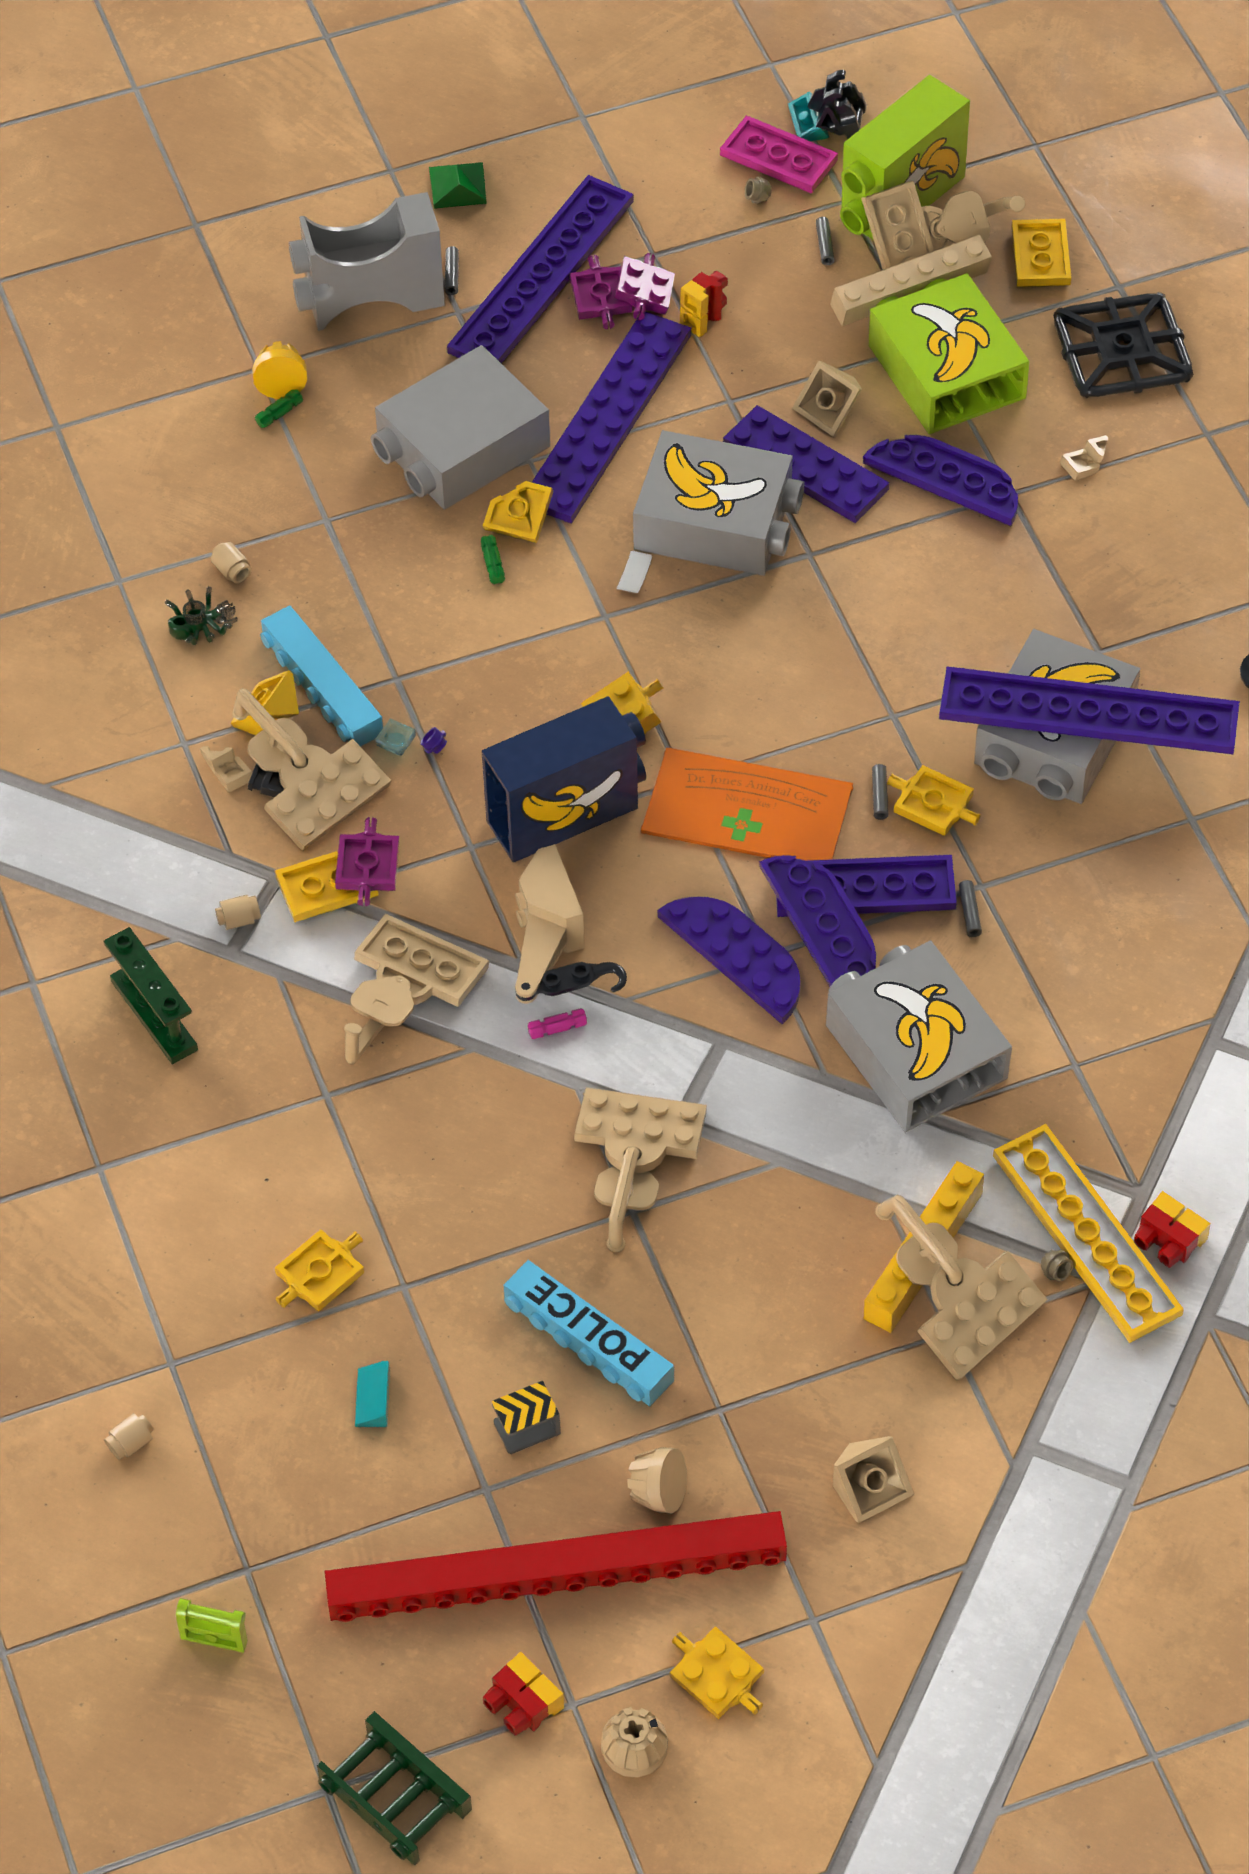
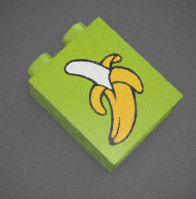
M929 74L844 142L840 218L850 232L856 235L863 233L874 240L861 199L863 197L908 181H914L921 206H930L965 177L970 111L969 99Z
M968 273L950 280L944 278L933 280L920 291L901 298L897 296L884 298L875 307L870 308L868 346L928 434L1026 399L1030 361Z

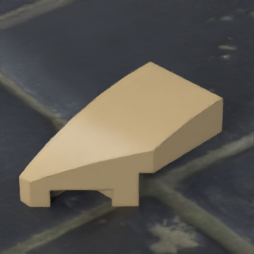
M1105 435L1087 440L1084 449L1062 455L1060 464L1074 481L1099 471L1108 437Z
M209 746L200 748L205 761L228 792L249 782L252 771L240 757L234 755L233 748L225 747L223 751H210Z

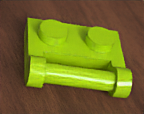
M180 1598L176 1609V1620L181 1639L244 1653L248 1642L244 1624L245 1612L234 1610L233 1613L191 1604V1600Z

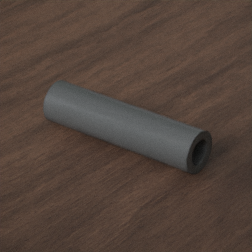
M819 217L816 219V229L821 262L824 265H831L834 263L835 258L829 220L826 217Z
M450 246L445 251V293L455 295L458 293L459 250L454 246Z
M876 764L872 767L874 817L883 820L888 817L887 770L885 765Z
M964 880L959 883V891L967 935L969 937H978L982 934L974 884L970 880Z

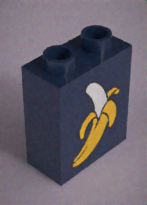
M607 696L482 750L486 822L513 863L535 854L540 848L558 844L638 809V783L646 780V771L637 753V748L645 745L646 738L642 725L634 713L630 712L622 716L610 697Z

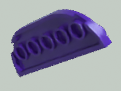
M905 435V439L890 442L889 439L883 440L870 448L863 456V464L1004 524L1012 526L1016 518L1018 494L1012 485V479L997 465L940 440L921 435Z
M791 855L775 856L759 861L760 869L829 987L836 979L848 972L856 971L862 976L876 969V951L872 937L841 884L829 870L815 861L811 863L796 859V856Z
M710 897L682 898L674 900L657 910V917L777 1021L783 1024L792 1015L798 1004L800 994V974L797 964L783 946L742 911L725 901Z

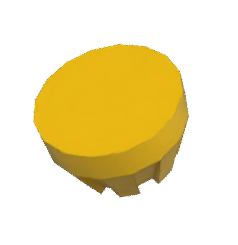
M276 341L270 347L266 345L260 351L252 368L253 383L257 390L266 397L274 399L284 398L285 394L291 390L297 389L300 392L304 389L307 382L306 363L296 348L290 343L283 345L281 341Z

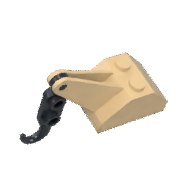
M556 845L538 849L519 879V893H515L519 910L516 911L517 919L521 928L526 927L515 984L517 1000L528 1004L533 1002L539 993L547 996H557L585 988L600 976L608 973H614L619 978L618 983L611 987V991L621 990L627 982V973L617 963L603 962L592 964L577 962L553 969L563 951L569 953L585 948L583 912Z

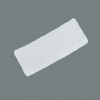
M631 551L617 589L638 593L647 574L652 555Z

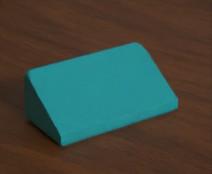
M810 91L788 103L798 137L808 141L829 138L828 131L816 127L819 112L808 108V103L813 95Z
M381 1361L358 1368L355 1427L388 1426L389 1361Z

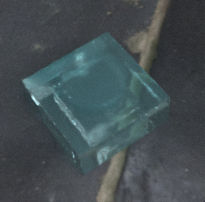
M390 718L375 738L376 746L402 756L416 737V732L414 728Z

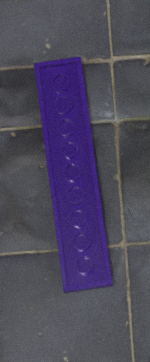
M587 175L448 343L447 353L460 358L483 345L502 364L569 282L570 273L577 272L634 202V194Z
M645 312L644 319L638 320L637 318L532 481V483L548 486L553 489V495L546 515L572 524L689 340L691 327Z
M947 666L939 719L1233 755L1240 701Z

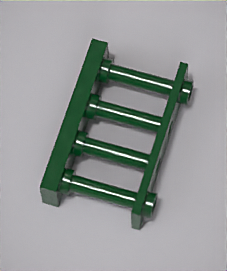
M128 927L103 941L104 945L122 968L110 975L112 984L171 1064L198 1051L196 1041L180 1021V1019L192 1013L191 1008L132 929Z
M374 1711L365 1719L367 1739L334 1771L322 1761L317 1765L318 1783L327 1794L332 1796L335 1793L391 1844L390 1848L401 1860L407 1858L412 1864L416 1865L420 1859L418 1847L415 1844L447 1813L452 1814L455 1812L463 1819L472 1810L471 1796ZM383 1748L390 1754L391 1760L358 1792L343 1781L375 1749L380 1750ZM407 1769L415 1776L414 1782L380 1814L367 1801L399 1770L404 1771ZM430 1790L438 1797L439 1803L404 1835L391 1822L423 1791L428 1792Z

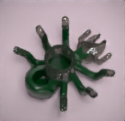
M210 586L206 588V605L201 601L194 600L189 589L185 591L188 602L183 606V614L177 605L167 599L165 601V604L172 608L176 616L168 620L169 633L175 639L186 640L187 643L192 645L197 644L199 632L202 630L209 643L213 642L215 635L209 631L207 624L219 634L224 635L227 629H231L233 627L232 624L238 621V617L233 618L236 612L235 606H233V602L229 603L228 600L218 604L214 610L210 611L212 587Z

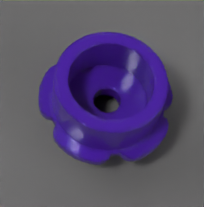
M434 727L425 734L420 745L425 748L427 754L432 752L437 754L447 743V740L444 739L446 732Z

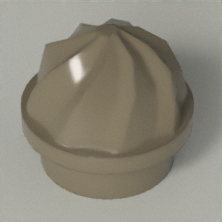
M756 177L755 179L750 178L747 181L745 197L751 200L752 203L758 204L762 201H767L771 196V185L767 180L762 177Z
M1051 1249L1049 1253H1045V1256L1042 1257L1041 1268L1044 1275L1050 1280L1063 1281L1071 1274L1073 1261L1065 1251Z

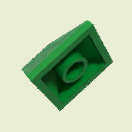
M483 162L429 167L434 209L487 204Z

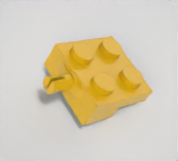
M628 671L583 701L581 705L584 707L609 696L622 716L630 712L636 715L645 734L661 723L660 718L651 705L650 697L664 688L658 679L643 688Z

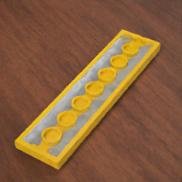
M1047 1124L994 1149V1159L1060 1249L1069 1254L1070 1259L1073 1261V1267L1129 1343L1183 1315L1184 1309Z

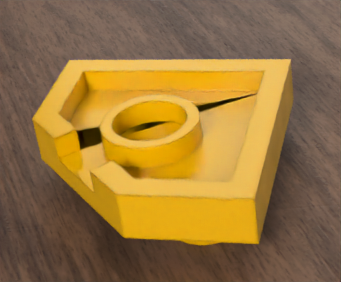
M524 481L515 486L516 489L503 496L499 495L490 501L483 528L484 530L537 543L553 495V489L548 486Z

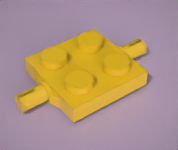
M924 765L909 780H904L892 773L887 781V785L902 791L901 796L894 804V813L943 836H946L953 824L959 819H963L975 826L980 820L981 814L966 808L973 797L974 788Z
M321 1229L275 1267L276 1275L288 1285V1288L276 1297L278 1304L285 1308L296 1297L306 1300L318 1312L364 1274V1266L354 1259L350 1252L363 1242L362 1237L354 1231L343 1242L329 1237Z
M715 1626L702 1640L695 1644L685 1637L682 1632L677 1633V1637L674 1636L672 1643L685 1654L683 1659L670 1671V1677L717 1719H720L731 1707L738 1705L740 1702L753 1715L757 1714L758 1710H761L763 1703L750 1694L753 1684L764 1674V1668Z

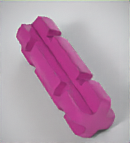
M582 1008L572 1010L569 1015L565 1012L543 1018V1022H540L539 1019L528 1023V1032L532 1039L544 1037V1033L552 1035L570 1030L571 1026L575 1028L585 1026L587 1024V1017Z

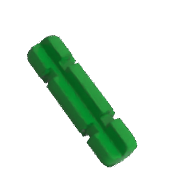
M297 389L291 390L285 394L284 398L281 397L265 408V411L256 414L255 421L258 426L266 428L273 423V420L279 419L292 410L294 406L296 407L302 403L303 397Z
M493 535L481 538V547L484 552L483 555L487 571L489 572V579L492 584L503 583L505 581V573L499 550L496 546V538Z

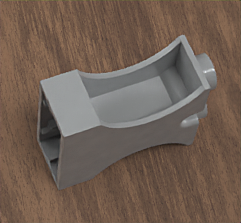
M428 192L395 198L392 204L375 218L349 227H328L317 224L306 216L299 217L301 239L290 241L288 244L294 273H305V277L293 279V289L299 312L312 309L318 331L324 330L327 324L341 312L366 302H394L407 307L412 312L445 306L440 230Z

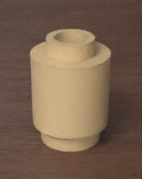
M220 543L213 549L211 562L227 580L240 583L250 575L251 567L249 566V561L233 543Z
M248 895L222 900L219 901L220 907L215 908L219 926L225 925L226 930L254 924V920L261 919L256 896L248 897Z
M133 1413L109 1431V1436L104 1441L114 1456L121 1460L124 1456L130 1457L153 1439L151 1432L154 1428L144 1415L138 1417Z

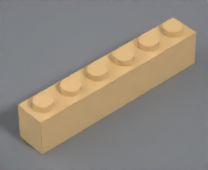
M977 235L834 288L830 305L841 326H845L869 317L870 308L875 307L884 298L890 296L901 298L924 289L927 284L939 278L950 280L968 273L972 279L983 275L988 271L992 256L982 237Z

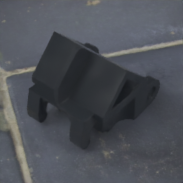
M838 70L827 75L825 87L815 89L808 103V108L819 112L816 127L839 136L845 135L849 139L861 129L862 115L866 112L867 104L862 92L858 91L855 84H852L851 81L846 83L839 82V80L845 79L846 71Z

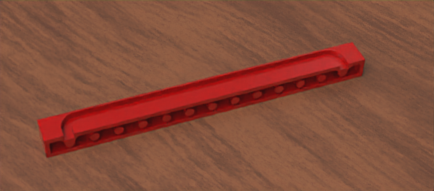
M781 1511L325 1570L324 1573L330 1621L349 1622L356 1617L372 1616L379 1618L394 1612L416 1613L421 1609L432 1607L447 1609L455 1604L463 1603L478 1605L485 1603L487 1600L501 1598L503 1600H514L520 1596L531 1594L546 1596L554 1591L562 1590L577 1592L585 1587H612L618 1583L630 1581L644 1583L650 1579L660 1577L675 1579L683 1574L691 1573L706 1575L713 1573L715 1570L729 1568L731 1570H742L748 1566L759 1564L773 1566L786 1561L787 1544Z

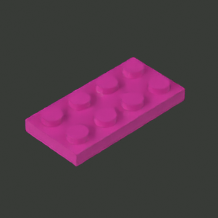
M747 115L720 147V156L811 194L838 161L837 152Z

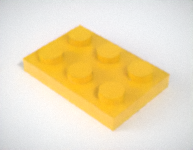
M1012 220L1011 230L1017 287L1071 285L1066 220Z
M338 851L275 870L276 880L294 923L357 903L359 891L336 889L335 879ZM378 890L371 891L370 898L379 896Z

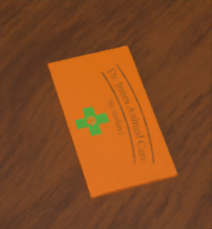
M666 747L645 819L641 826V833L765 858L791 855L796 856V859L805 861L831 860L834 857L851 792L853 791V783Z

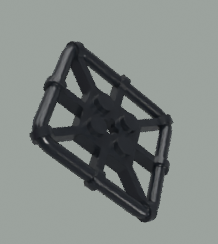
M1157 292L1156 294L1148 293L1116 299L1105 297L1104 301L1058 308L1054 312L1055 327L1063 348L1061 353L1063 359L1068 362L1075 386L1080 391L1081 396L1085 398L1089 396L1099 397L1130 391L1141 393L1143 389L1174 385L1191 380L1194 373L1183 341L1185 336L1183 330L1178 327L1171 305L1165 298V294ZM1147 305L1139 316L1120 319L1117 309ZM1157 309H1160L1167 330L1149 332L1146 322ZM1105 311L1109 315L1110 320L1094 323L1079 315ZM1066 323L1091 334L1093 342L1073 345ZM1119 341H1124L1128 345H1120ZM1165 342L1173 344L1179 362L1156 352L1154 344ZM1097 353L1101 363L1085 381L1077 357ZM1153 363L1173 374L1141 379L1137 365ZM1127 367L1131 380L1096 386L1108 370Z

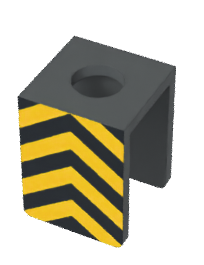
M543 1381L492 1401V1406L498 1416L493 1420L494 1425L509 1454L516 1453L561 1434L560 1414Z

